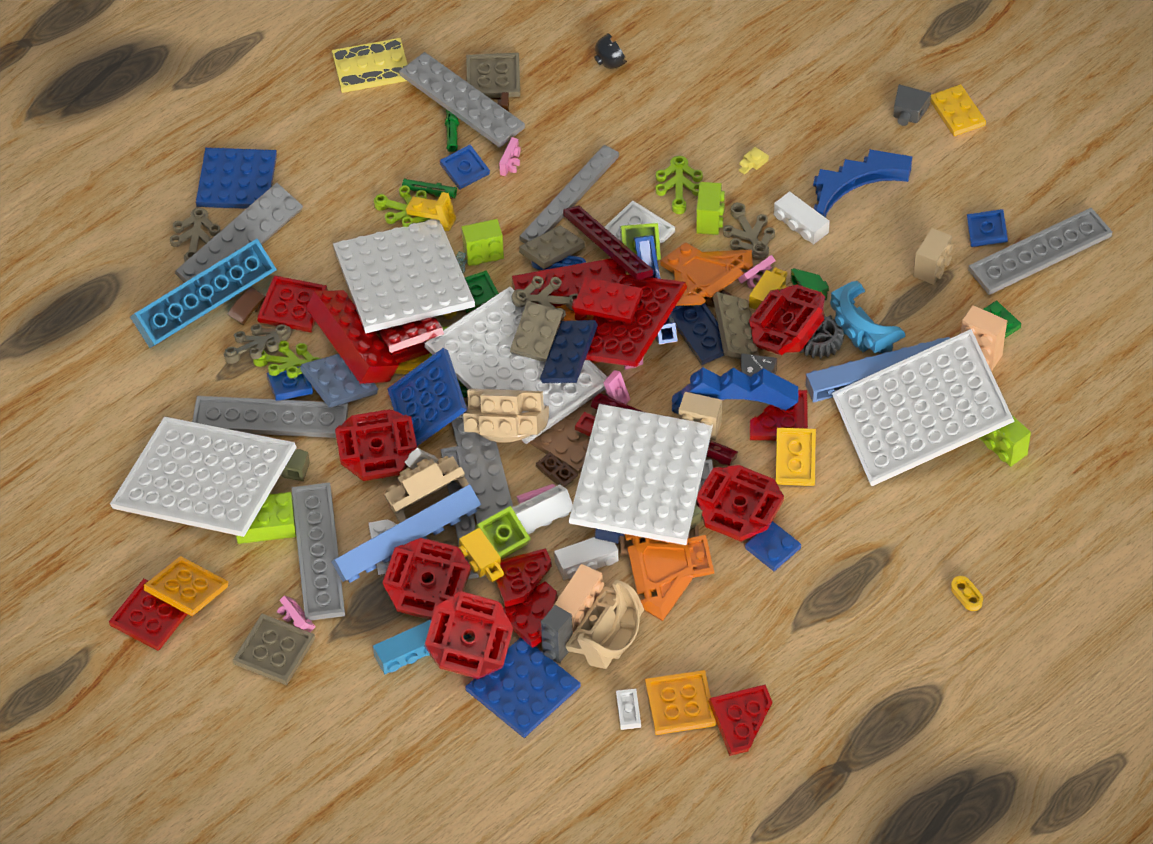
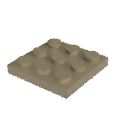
M519 53L466 55L467 82L489 98L501 97L502 92H509V97H520Z
M261 614L235 655L233 663L287 685L314 642L315 634Z

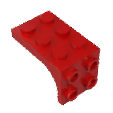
M585 277L583 283L579 285L577 299L575 298L572 303L575 320H586L587 315H594L631 323L643 290L638 287Z

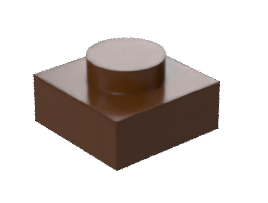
M502 92L498 105L508 112L509 92Z

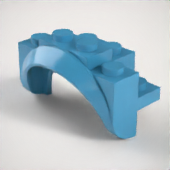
M852 281L831 292L830 305L836 311L835 321L837 325L842 326L844 334L862 352L871 349L874 353L892 352L893 343L905 337V332L900 327L875 324L861 307H855L854 299L865 292L859 281Z

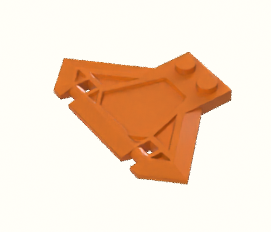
M685 242L660 260V266L674 273L675 281H683L687 285V289L676 306L702 305L706 302L704 297L712 298L716 292H720L742 276L744 272L741 270L753 268L752 249L702 252Z
M625 534V539L632 540L633 543L632 546L627 548L637 594H644L645 599L640 601L646 612L664 621L693 578L714 574L706 535L688 538L687 544L682 545L645 538L646 542L641 543L640 538L645 537ZM651 592H657V596L652 597Z

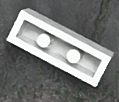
M790 191L774 203L775 217L783 221L791 230H795L813 245L829 233L830 221Z
M558 485L512 509L526 532L531 534L535 529L547 526L553 520L569 515L573 504L568 490Z
M595 537L554 551L555 563L563 580L572 578L581 564L596 570L619 561L618 549L615 543L595 539Z

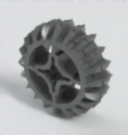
M824 314V321L800 353L805 352L806 357L812 355L813 359L815 356H819L821 359L823 356L829 358L830 354L835 355L836 350H840L844 341L842 326H838L835 319L832 320L831 315L826 317Z

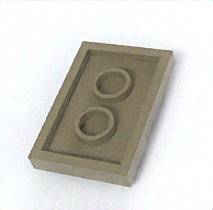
M560 225L519 246V253L545 269L585 248V241Z
M527 301L510 352L546 363L563 316V311Z

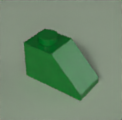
M796 268L791 269L790 281L793 285H800L822 292L825 300H827L829 286L826 281L822 280L820 275Z

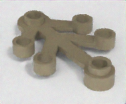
M739 202L732 204L731 215L738 219L744 231L735 229L731 225H726L723 228V235L727 238L736 236L746 239L751 244L734 238L730 241V248L732 250L752 249L753 257L757 259L766 258L769 255V247L767 245L775 237V230L768 227L764 230V237L761 241L757 237L762 227L767 225L768 217L764 214L758 215L757 222L752 229L745 217V205Z
M195 208L191 211L189 218L173 223V231L176 233L183 232L184 228L194 223L193 228L180 236L172 235L170 237V244L173 247H179L181 243L191 238L189 251L184 255V263L197 252L199 238L205 244L212 239L201 229L202 224L209 230L212 236H216L220 232V226L213 224L208 219V212L204 208Z
M535 276L529 286L524 290H515L511 296L513 304L517 307H524L527 301L554 309L556 308L552 304H565L570 310L574 311L572 303L575 298L577 299L578 294H572L569 297L549 296L554 290H558L562 283L558 277H553L549 285L538 295H530L535 289L541 288L544 282L542 277ZM557 308V310L563 311V316L561 319L562 321L566 315V312L561 308Z
M255 324L251 326L252 335L254 336H246L243 331L236 332L234 337L237 343H250L239 348L228 347L225 349V361L230 364L236 363L240 360V354L250 350L252 359H259L266 345L269 352L277 351L280 342L290 338L291 328L286 325H278L276 328H262L261 324Z

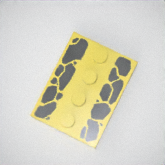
M401 38L332 50L342 93L407 81L400 76L399 72L408 65Z

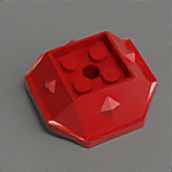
M800 285L789 286L781 290H771L749 319L753 343L758 348L781 356L784 353L801 352L824 321L825 296L822 292Z
M391 409L352 415L342 425L335 428L341 465L362 481L399 476V473L408 467L405 461L408 459L409 454L417 449L411 416L402 415Z
M734 465L724 468L714 467L698 492L696 502L702 510V520L706 528L741 542L769 528L784 502V495L780 491L775 479L741 465Z
M419 538L405 545L395 547L383 580V586L397 612L431 620L435 606L453 597V595L460 591L464 592L471 572V566L459 547ZM426 579H433L430 583H424Z
M460 591L453 595V597L435 606L424 647L440 669L480 679L503 668L513 626L499 601ZM470 635L474 640L467 642L463 636Z

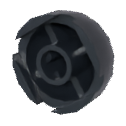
M607 33L597 41L595 45L596 56L594 58L599 65L603 64L606 68L615 69L627 63V60L624 59L626 57L616 41L612 42L610 40L612 36Z

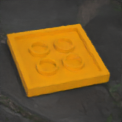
M180 556L144 584V591L193 616L228 587V581Z
M705 670L645 679L655 735L716 726V720L708 702L711 695Z

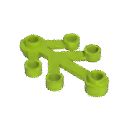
M675 156L671 159L668 168L656 172V180L658 182H664L667 176L676 172V175L665 184L656 185V194L663 196L666 194V191L676 185V198L672 202V211L676 214H683L686 211V201L683 199V185L691 190L693 195L698 196L699 190H695L699 189V184L691 182L683 176V172L690 175L694 182L702 181L703 173L701 170H694L688 166V160L684 156Z
M404 185L399 188V194L404 198L406 204L389 200L384 194H378L374 198V207L377 210L383 211L390 207L401 211L396 214L394 212H387L385 214V221L388 224H394L402 219V226L409 227L413 223L430 220V218L419 216L412 219L409 217L412 215L407 214L406 208L412 199L408 186ZM419 190L416 192V197L427 199V193L424 190Z
M281 341L278 351L286 357L268 355L263 350L262 356L259 359H253V363L258 367H263L268 362L281 363V365L270 364L268 366L269 375L277 376L279 373L287 370V376L295 378L303 374L300 370L301 367L297 368L296 366H301V364L321 358L313 357L307 351V345L299 343L296 345V353L304 357V359H299L289 349V343Z

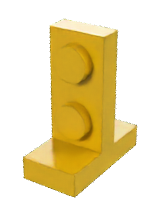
M442 192L437 201L413 196L406 208L408 215L440 220L444 231H450L456 220L449 193Z

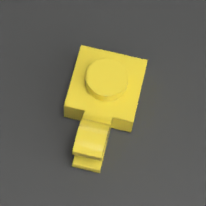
M754 147L743 156V160L739 163L742 166L739 171L746 174L751 168L758 170L769 160V155Z

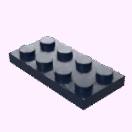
M706 304L675 306L671 316L676 324V329L700 364L704 365L725 356L718 321Z
M595 320L561 321L540 376L542 383H577L598 326Z

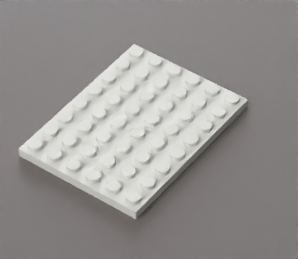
M430 219L421 223H413L409 227L393 228L392 230L333 243L336 257L365 333L475 307L472 294L440 220Z
M508 287L445 329L443 335L427 341L425 348L432 355L442 348L447 349L457 379L468 389L543 391V403L549 406L548 423L546 428L538 435H531L522 439L527 444L605 390L603 382L607 379V376L590 360H585L577 383H542L540 376L545 362L510 352L525 306L517 307L513 304L511 296L515 290Z
M972 329L832 393L871 486L1015 422Z
M599 404L569 523L686 545L713 425L710 426L690 420Z
M164 417L110 505L113 509L244 537L297 447L294 442Z

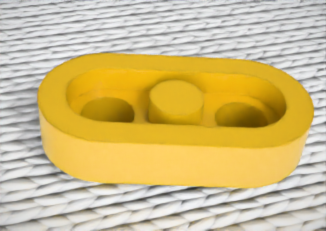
M957 576L952 580L951 591L967 610H979L983 605V595L975 585L965 576Z

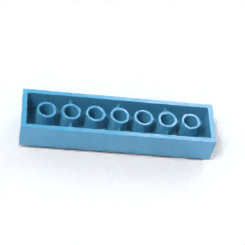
M255 239L134 313L130 318L148 347L151 348L277 269L259 240Z

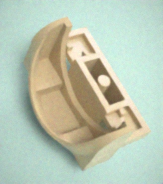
M471 388L467 390L469 409L463 413L464 432H476L494 442H514L531 435H538L547 426L549 406L543 403V391Z
M453 456L441 458L437 461L438 464L434 463L433 459L428 461L426 458L417 463L418 467L412 470L407 468L399 473L398 481L400 486L395 484L386 489L385 498L399 523L406 520L404 514L406 506L421 501L446 487L451 481L454 480L462 488L469 485L463 469L458 466Z
M615 580L612 584L614 589L607 587L602 589L565 645L568 651L585 655L590 666L607 669L612 659H619L637 635L640 616L644 608L636 591L628 584L619 580Z

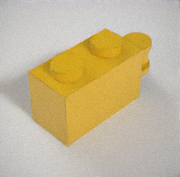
M777 267L772 272L766 270L749 295V307L756 310L771 290L786 288L788 272Z
M480 528L459 538V549L469 561L472 572H476L480 578L486 575L490 582L504 576L503 570L500 567L501 557Z

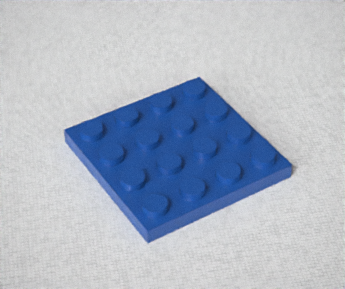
M205 147L196 207L247 209L272 187L277 150Z
M445 348L436 352L387 388L394 411L402 415L411 416L417 446L467 411L449 352Z
M520 637L508 648L503 668L480 679H473L466 686V691L525 738L581 687V684L553 660L546 657L537 647L532 648Z

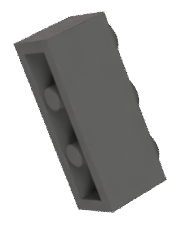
M554 605L541 621L542 648L546 657L560 664L569 653L565 645L573 635L572 614Z

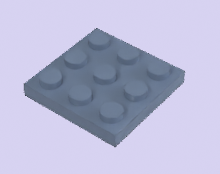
M339 354L301 364V372L329 408L372 396L378 392V388L374 383L360 384Z

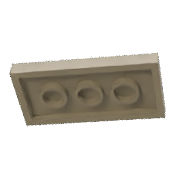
M716 292L713 295L724 355L741 359V353L759 356L758 347L753 343L752 329L749 324L751 312L748 300Z

